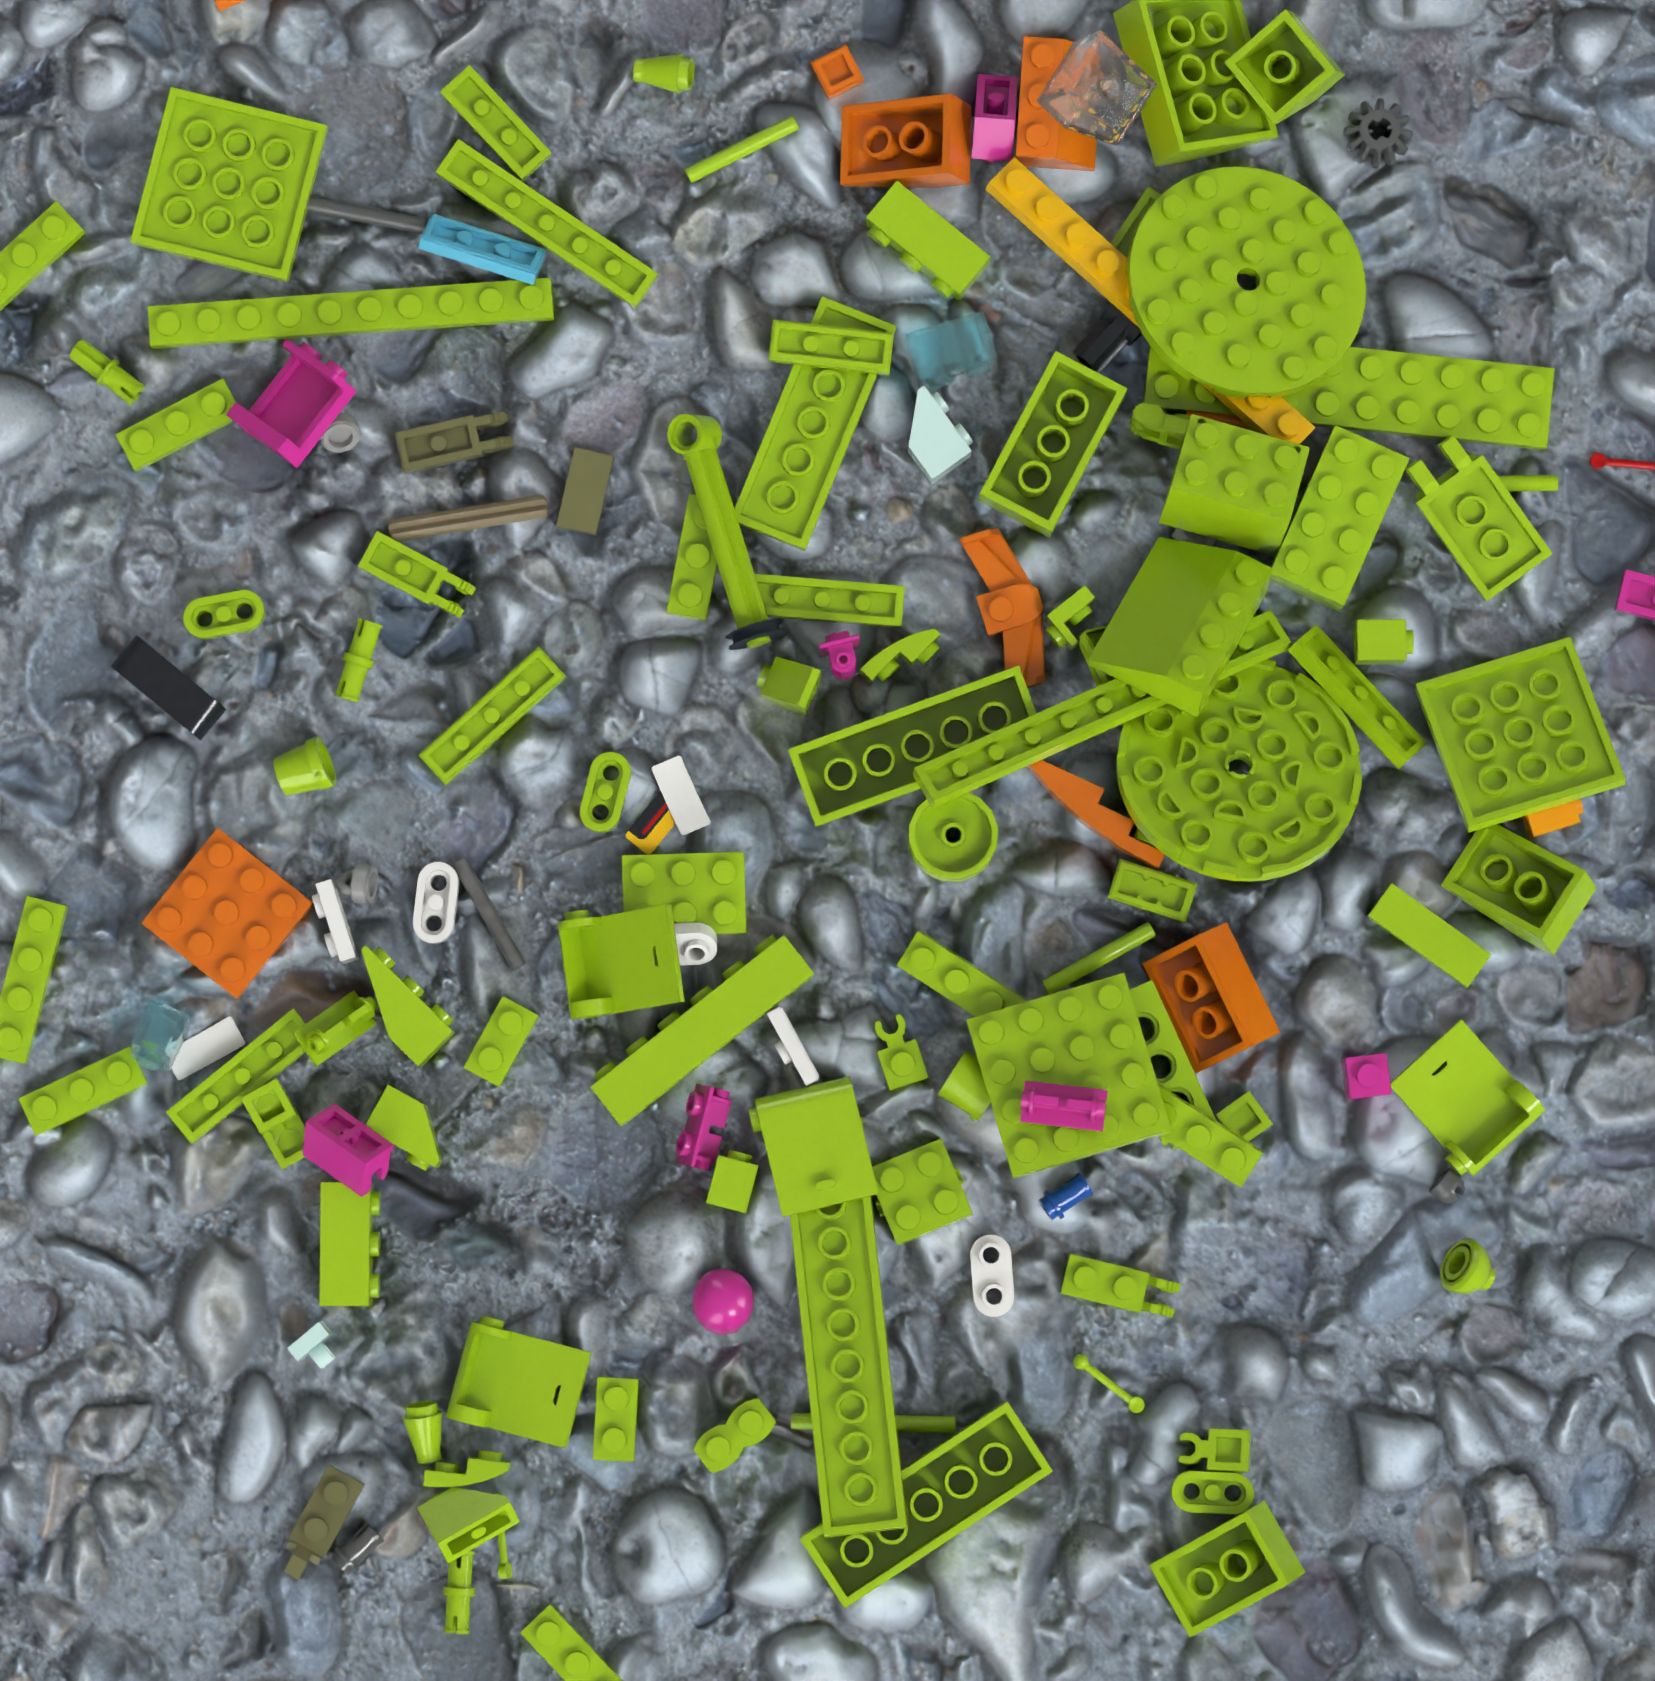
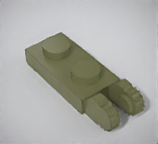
M498 412L479 417L470 415L394 433L403 473L408 474L483 457V453H493L513 447L514 444L511 436H500L480 442L477 429L502 426L508 422L507 413Z

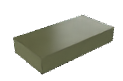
M574 447L556 525L558 528L597 536L614 462L613 455Z

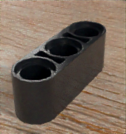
M137 635L111 665L115 671L200 741L227 710Z

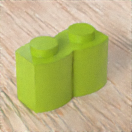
M759 1397L749 1399L740 1404L731 1413L726 1423L718 1424L707 1430L699 1438L693 1450L711 1473L719 1472L733 1464L740 1456L744 1447L755 1445L766 1438L774 1428L777 1419Z

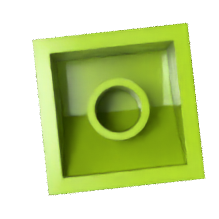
M1287 9L1281 12L1224 62L1275 125L1316 101L1346 75L1297 14Z

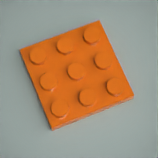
M217 828L141 923L233 997L239 999L313 907L314 903L225 832Z

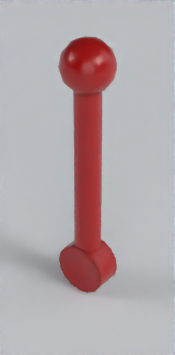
M1594 453L1589 460L1590 466L1596 470L1602 469L1604 466L1655 470V462L1606 458L1602 453Z

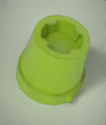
M318 736L306 740L304 744L273 759L277 780L286 796L318 789L326 790L335 787L337 784L331 756L325 743Z

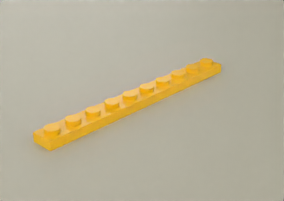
M1014 157L988 183L985 190L1138 326L1129 303L1131 295L1128 275H1126L1127 258ZM1202 384L1254 432L1301 444L1315 429V426L1281 396L1276 398H1269V396H1247L1245 399L1212 392V387Z

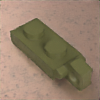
M330 1464L327 1466L289 1536L290 1540L286 1548L294 1553L284 1570L285 1573L300 1579L309 1561L319 1565L322 1558L327 1556L365 1486L363 1482Z

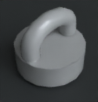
M340 412L320 438L322 446L335 453L349 451L355 447L361 435L357 420L350 414Z
M358 863L354 870H349L338 878L336 888L341 894L350 895L353 903L370 905L374 901L377 892L378 872L374 865Z

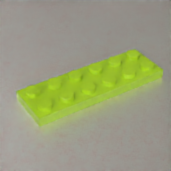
M823 296L811 321V324L894 333V335L897 330V326ZM793 365L734 508L739 525L806 551L878 374Z

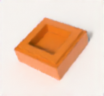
M846 44L810 62V66L828 100L864 83V78Z

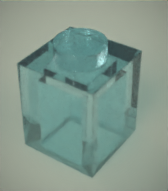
M151 1000L132 1040L131 1057L135 1058L141 1066L147 1069L158 1070L160 1068L169 1072L189 1031L190 1015Z

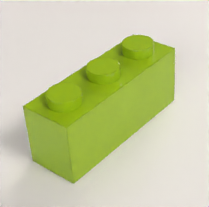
M898 181L893 184L866 217V226L870 228L867 234L883 248H886L889 244L901 254L898 259L909 270L916 274L921 270L932 279L929 283L930 286L946 299L952 295L960 301L990 265L991 257Z
M321 1182L319 1306H373V1298L380 1297V1273H373V1257L380 1256L381 1238L380 1232H373V1215H380L381 1192L374 1191V1183L371 1184L370 1191L361 1197L341 1182Z

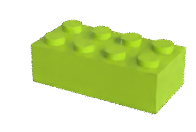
M1055 351L981 489L978 501L1050 538L1125 398L1128 388Z
M1335 425L1271 565L1274 570L1270 581L1340 612L1348 599L1410 458Z

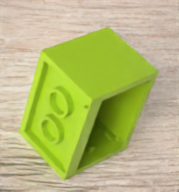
M1191 414L1178 451L1159 523L1276 556L1292 517L1310 447Z

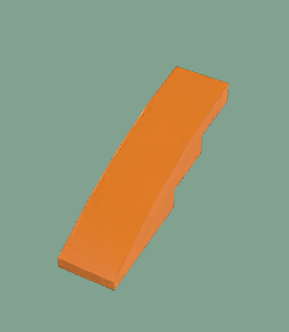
M1043 760L1026 766L1048 793L1082 825L1124 854L1154 870L1159 868L1165 854L1129 836L1134 821L1098 804L1105 790L1104 788Z

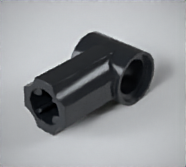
M1113 304L1101 315V321L1073 350V354L1082 365L1099 374L1127 345L1131 346L1142 335L1140 328Z

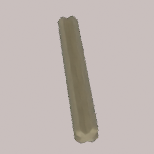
M537 495L395 518L388 521L390 538L398 542L545 518L548 516V507L545 496Z

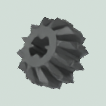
M1382 98L1377 99L1375 110L1372 109L1367 101L1360 104L1361 114L1353 111L1350 112L1348 120L1352 125L1345 127L1343 130L1344 136L1353 139L1347 144V151L1353 152L1360 149L1361 152L1356 161L1362 164L1367 156L1372 157L1371 165L1374 169L1379 168L1381 157L1389 166L1394 165L1396 162L1395 153L1404 156L1408 151V147L1404 142L1411 140L1413 137L1412 131L1403 128L1409 123V116L1402 115L1396 118L1395 115L1399 105L1394 103L1389 111L1384 110L1385 103ZM1378 127L1385 130L1384 135L1378 140H1374L1371 137L1372 132Z

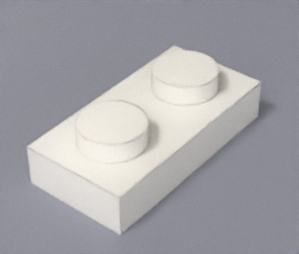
M329 879L316 883L318 894L312 895V900L319 919L324 917L327 919L330 933L324 934L331 957L338 956L343 964L358 960L359 956L335 882Z

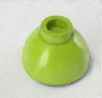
M1472 1238L1463 1239L1453 1245L1445 1255L1440 1269V1279L1443 1288L1457 1294L1473 1293L1479 1289L1485 1291L1492 1286L1496 1277L1495 1270L1491 1268V1261L1487 1251Z

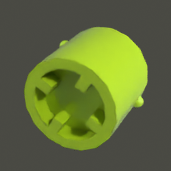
M966 1050L937 1095L970 1115L971 1121H979L990 1105V1099L977 1056Z

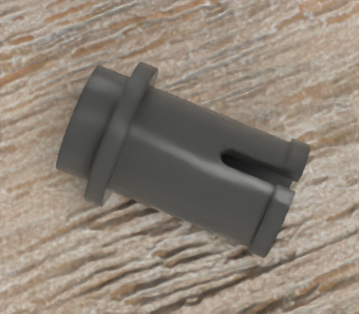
M365 1522L341 1548L338 1546L334 1548L336 1553L331 1559L347 1575L353 1570L358 1572L360 1570L358 1565L380 1543L382 1544L384 1539Z

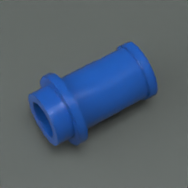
M1078 1172L1074 1177L1050 1193L1048 1190H1045L1043 1192L1044 1196L1038 1201L1051 1220L1056 1217L1062 1219L1064 1218V1212L1088 1196H1092L1093 1192L1084 1177Z

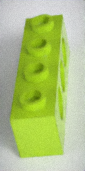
M1153 980L1130 989L1138 1018L1148 1020L1153 1027L1151 1038L1145 1041L1150 1058L1160 1055L1165 1057L1170 1064L1169 1074L1162 1079L1156 1078L1158 1084L1172 1093L1183 1095L1189 1104L1216 1120ZM1158 1136L1163 1146L1170 1143L1163 1137ZM1170 1143L1172 1150L1178 1149V1147Z

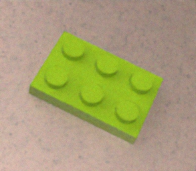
M744 852L622 855L623 912L671 904L674 923H703L710 926L716 935L747 934Z

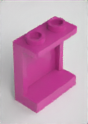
M286 339L282 346L291 356L251 409L248 411L235 402L226 415L247 434L298 468L357 391L345 381L349 374L335 362L329 359L326 364L320 362L322 355L307 343L303 342L298 347Z

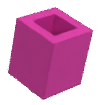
M1387 1053L1350 1057L1341 1060L1346 1100L1392 1094Z

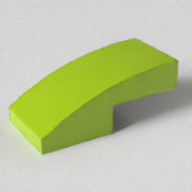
M277 1078L241 1098L281 1170L305 1158L302 1155L305 1124Z

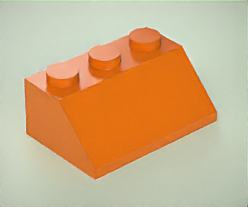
M1023 37L1015 158L1025 167L1095 171L1097 138L1071 130L1068 126L1101 75L1102 51L1066 39Z
M1227 922L1142 963L1150 980L1154 982L1195 1073L1281 1033Z

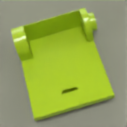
M671 904L601 917H589L588 910L564 913L565 921L557 922L570 1020L594 1018L685 1002Z
M1459 1019L1390 1082L1391 1089L1449 1153L1444 1159L1460 1176L1468 1173L1471 1177H1474L1545 1112V1108L1531 1091L1509 1074L1462 1019Z
M850 1076L754 1099L756 1107L750 1108L748 1111L754 1133L762 1131L782 1217L879 1194Z
M481 1315L479 1323L471 1321L446 1418L567 1448L592 1352L503 1329L505 1321Z

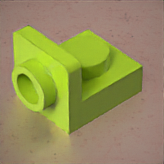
M1085 585L1046 617L1045 621L1049 626L1045 631L1059 648L1066 645L1072 651L1078 646V640L1066 627V624L1071 622L1075 627L1093 612L1089 606L1094 602L1095 597Z

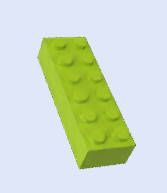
M1016 666L788 749L814 824L818 827L920 790L921 788L913 776L914 767L1036 714V710L1020 666Z
M1005 1400L902 1468L908 1528L825 1538L823 1523L820 1522L800 1535L799 1539L843 1607L847 1608L1053 1472V1470L1008 1401Z

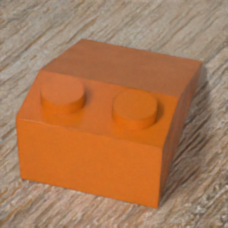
M951 93L842 106L840 185L892 187L898 181L906 188H940L970 184L972 106Z

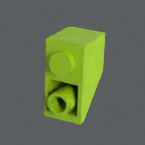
M387 1085L366 1126L393 1145L407 1151L406 1161L425 1171L429 1165L439 1168L443 1160L427 1105L393 1086Z

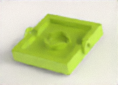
M942 1138L872 1167L879 1193L876 1195L878 1201L875 1204L880 1216L886 1217L897 1246L973 1215L961 1186L964 1181L958 1168L954 1169Z

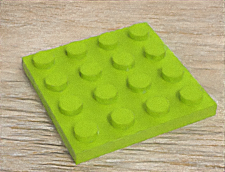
M170 87L130 242L132 245L289 283L328 126Z
M1571 636L1415 684L1416 694L1468 833L1625 785L1626 778Z
M1124 973L966 1019L1013 1179L1172 1132ZM1025 1080L1108 1090L1103 1132L1020 1122L1022 1111L1021 1098Z

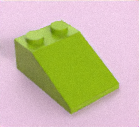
M1498 824L1477 830L1441 884L1444 889L1519 938L1553 956L1597 889L1584 869Z
M1265 1500L1149 1565L1190 1638L1287 1586L1306 1573Z

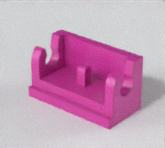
M334 1103L306 1121L302 1155L362 1197L370 1191L371 1179L374 1173L381 1180L386 1177L390 1153L393 1151L394 1145Z

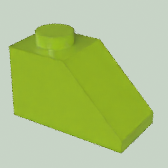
M776 656L773 665L764 664L756 686L762 688L760 693L762 699L806 717L821 682V670Z
M451 1487L443 1493H437L431 1496L427 1502L417 1507L447 1563L454 1561L520 1522L507 1496Z

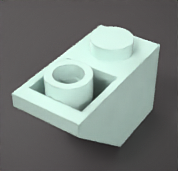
M923 386L917 391L908 453L932 485L971 457L972 450L969 446L973 441L960 423L954 426L945 413L949 411V408L936 390L930 394L927 388Z

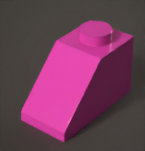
M978 74L971 158L983 159L987 162L1012 160L1018 77Z

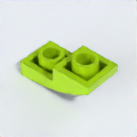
M934 628L907 636L871 658L860 668V674L872 685L878 678L885 682L899 668L900 664L895 661L899 656L910 667L917 661L924 665L940 649L936 642L940 639L941 634Z
M479 1450L478 1457L468 1458L466 1472H459L460 1464L436 1462L435 1469H425L423 1486L456 1487L483 1482L509 1471L512 1461L502 1460V1452Z

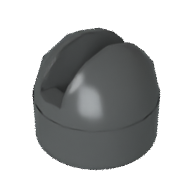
M1449 1167L1438 1177L1428 1192L1437 1200L1452 1204L1458 1201L1455 1193L1464 1194V1181L1459 1174Z

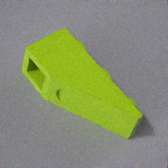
M365 945L361 951L388 1037L418 1067L422 1068L455 1034L449 1027L454 1020L437 1003L430 1008L420 998L425 991L409 975L402 980L391 970L396 962L383 949L378 946L372 951Z

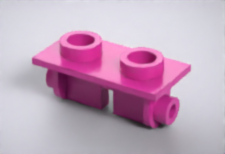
M842 631L825 636V643L819 644L820 658L828 656L832 673L836 678L840 680L851 678L856 670L854 650L859 649V635L850 637L849 631Z
M1025 1080L1021 1098L1022 1111L1020 1122L1103 1132L1108 1090Z
M696 1084L695 1090L690 1093L686 1103L688 1118L685 1130L680 1133L676 1142V1153L678 1155L676 1163L710 1171L711 1164H716L722 1136L711 1134L709 1130L711 1125L725 1128L732 1102L728 1100L729 1091Z

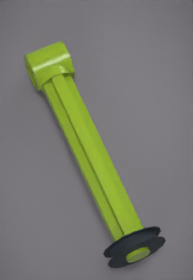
M696 414L678 415L668 426L667 438L671 448L677 453L682 454L683 460H686L735 619L737 630L726 635L725 639H732L733 644L729 646V650L761 646L784 635L787 630L780 629L779 627L784 619L769 620L717 454L722 440L721 427L710 416ZM696 427V429H697V438H696V441L693 442V440H692V432H693L694 428Z

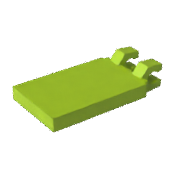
M1453 435L1437 445L1447 461L1453 466L1451 469L1435 480L1422 460L1417 459L1407 466L1405 471L1420 490L1414 495L1417 499L1414 502L1482 599L1488 601L1553 553L1484 456L1479 455L1477 457L1474 452L1468 455Z

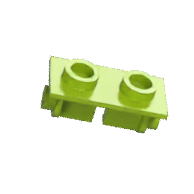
M353 990L293 1034L314 1066L317 1067L377 1024L373 1017L378 1009V1005L372 997H359L355 990Z

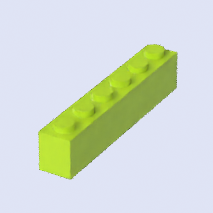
M773 935L769 936L754 948L757 956L749 963L744 965L741 960L736 962L722 974L726 981L716 989L712 990L708 985L689 1000L693 1007L681 1016L677 1011L671 1013L657 1025L661 1030L660 1033L649 1041L645 1036L641 1037L625 1050L629 1057L618 1066H615L611 1061L593 1075L597 1082L590 1088L621 1127L815 976L814 972L785 935L778 940Z

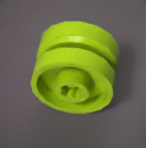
M969 792L934 808L931 807L926 799L916 808L909 824L908 847L914 863L927 876L940 882L960 883L976 877L989 865L998 845V825L992 810L980 797ZM950 828L953 829V832L958 829L961 833V837L956 843L947 841L945 837L946 831Z

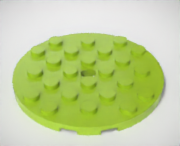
M1221 167L1202 171L1179 181L1166 190L1146 212L1130 244L1127 257L1126 275H1128L1131 295L1129 303L1134 318L1149 345L1166 364L1187 380L1193 378L1204 385L1212 387V392L1242 399H1245L1247 396H1269V398H1276L1292 394L1310 386L1325 376L1340 361L1355 339L1363 319L1366 302L1365 273L1362 259L1351 233L1335 211L1318 195L1300 183L1268 170L1252 167ZM1237 275L1255 276L1256 289L1245 290L1240 287L1237 282Z
M1269 659L1217 681L1198 717L1170 704H1166L1125 722L1117 747L1116 774L1119 790L1126 809L1138 829L1148 841L1173 861L1200 874L1223 880L1252 882L1279 878L1297 872L1321 858L1335 845L1349 825L1358 803L1362 784L1359 745L1355 733L1339 705L1325 690L1304 674L1299 673L1297 676L1288 670L1276 666V661ZM1233 760H1242L1248 764L1250 771L1247 775L1237 774L1233 771L1229 772L1228 763Z

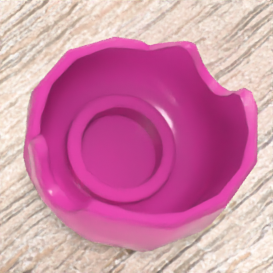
M723 1268L709 1271L697 1281L694 1288L692 1306L695 1318L706 1331L721 1336L737 1333L749 1322L752 1316L754 1297L751 1285L741 1273Z

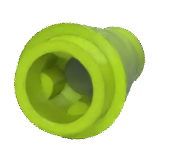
M683 53L651 58H636L633 67L634 82L649 84L679 94L682 90H691L694 82L693 58L685 57Z
M419 1401L404 1406L406 1415L402 1416V1420L414 1448L417 1463L425 1464L441 1460L440 1447L443 1411L438 1409L437 1401Z

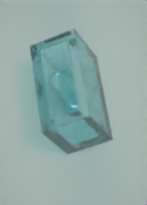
M983 311L905 334L906 347L919 387L928 385L930 390L938 389L951 384V377L967 373L968 378L982 376L991 372L990 366L995 365L997 362V354Z

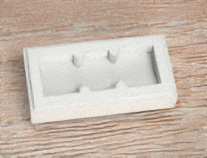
M778 1007L767 1013L780 1038L774 1045L784 1064L787 1065L793 1062L805 1086L817 1082L820 1076L783 1008L780 1009Z

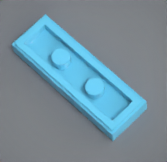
M433 213L420 237L418 249L534 285L547 252V249Z

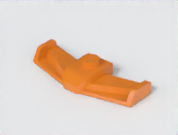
M998 528L987 529L959 538L990 590L989 593L976 596L988 636L1003 632L1005 670L1020 666L1027 688L1046 683L1042 623L1044 607L1038 588L1032 585Z

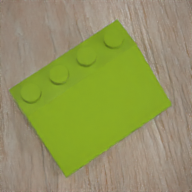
M1132 0L1113 13L1130 77L1132 80L1149 86L1138 106L1155 167L1189 162L1279 137L1276 125L1224 63L1252 39L1241 0Z
M1158 537L1091 653L1087 664L1198 717L1267 594L1274 568L1238 551Z

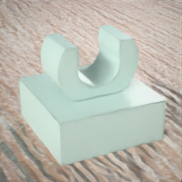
M323 1321L315 1324L287 1348L297 1361H301L307 1355H310L321 1369L336 1358L323 1343L333 1334Z

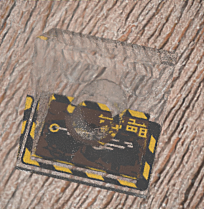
M1100 30L1073 42L1036 101L1064 128L1116 146L1123 140L1157 83Z

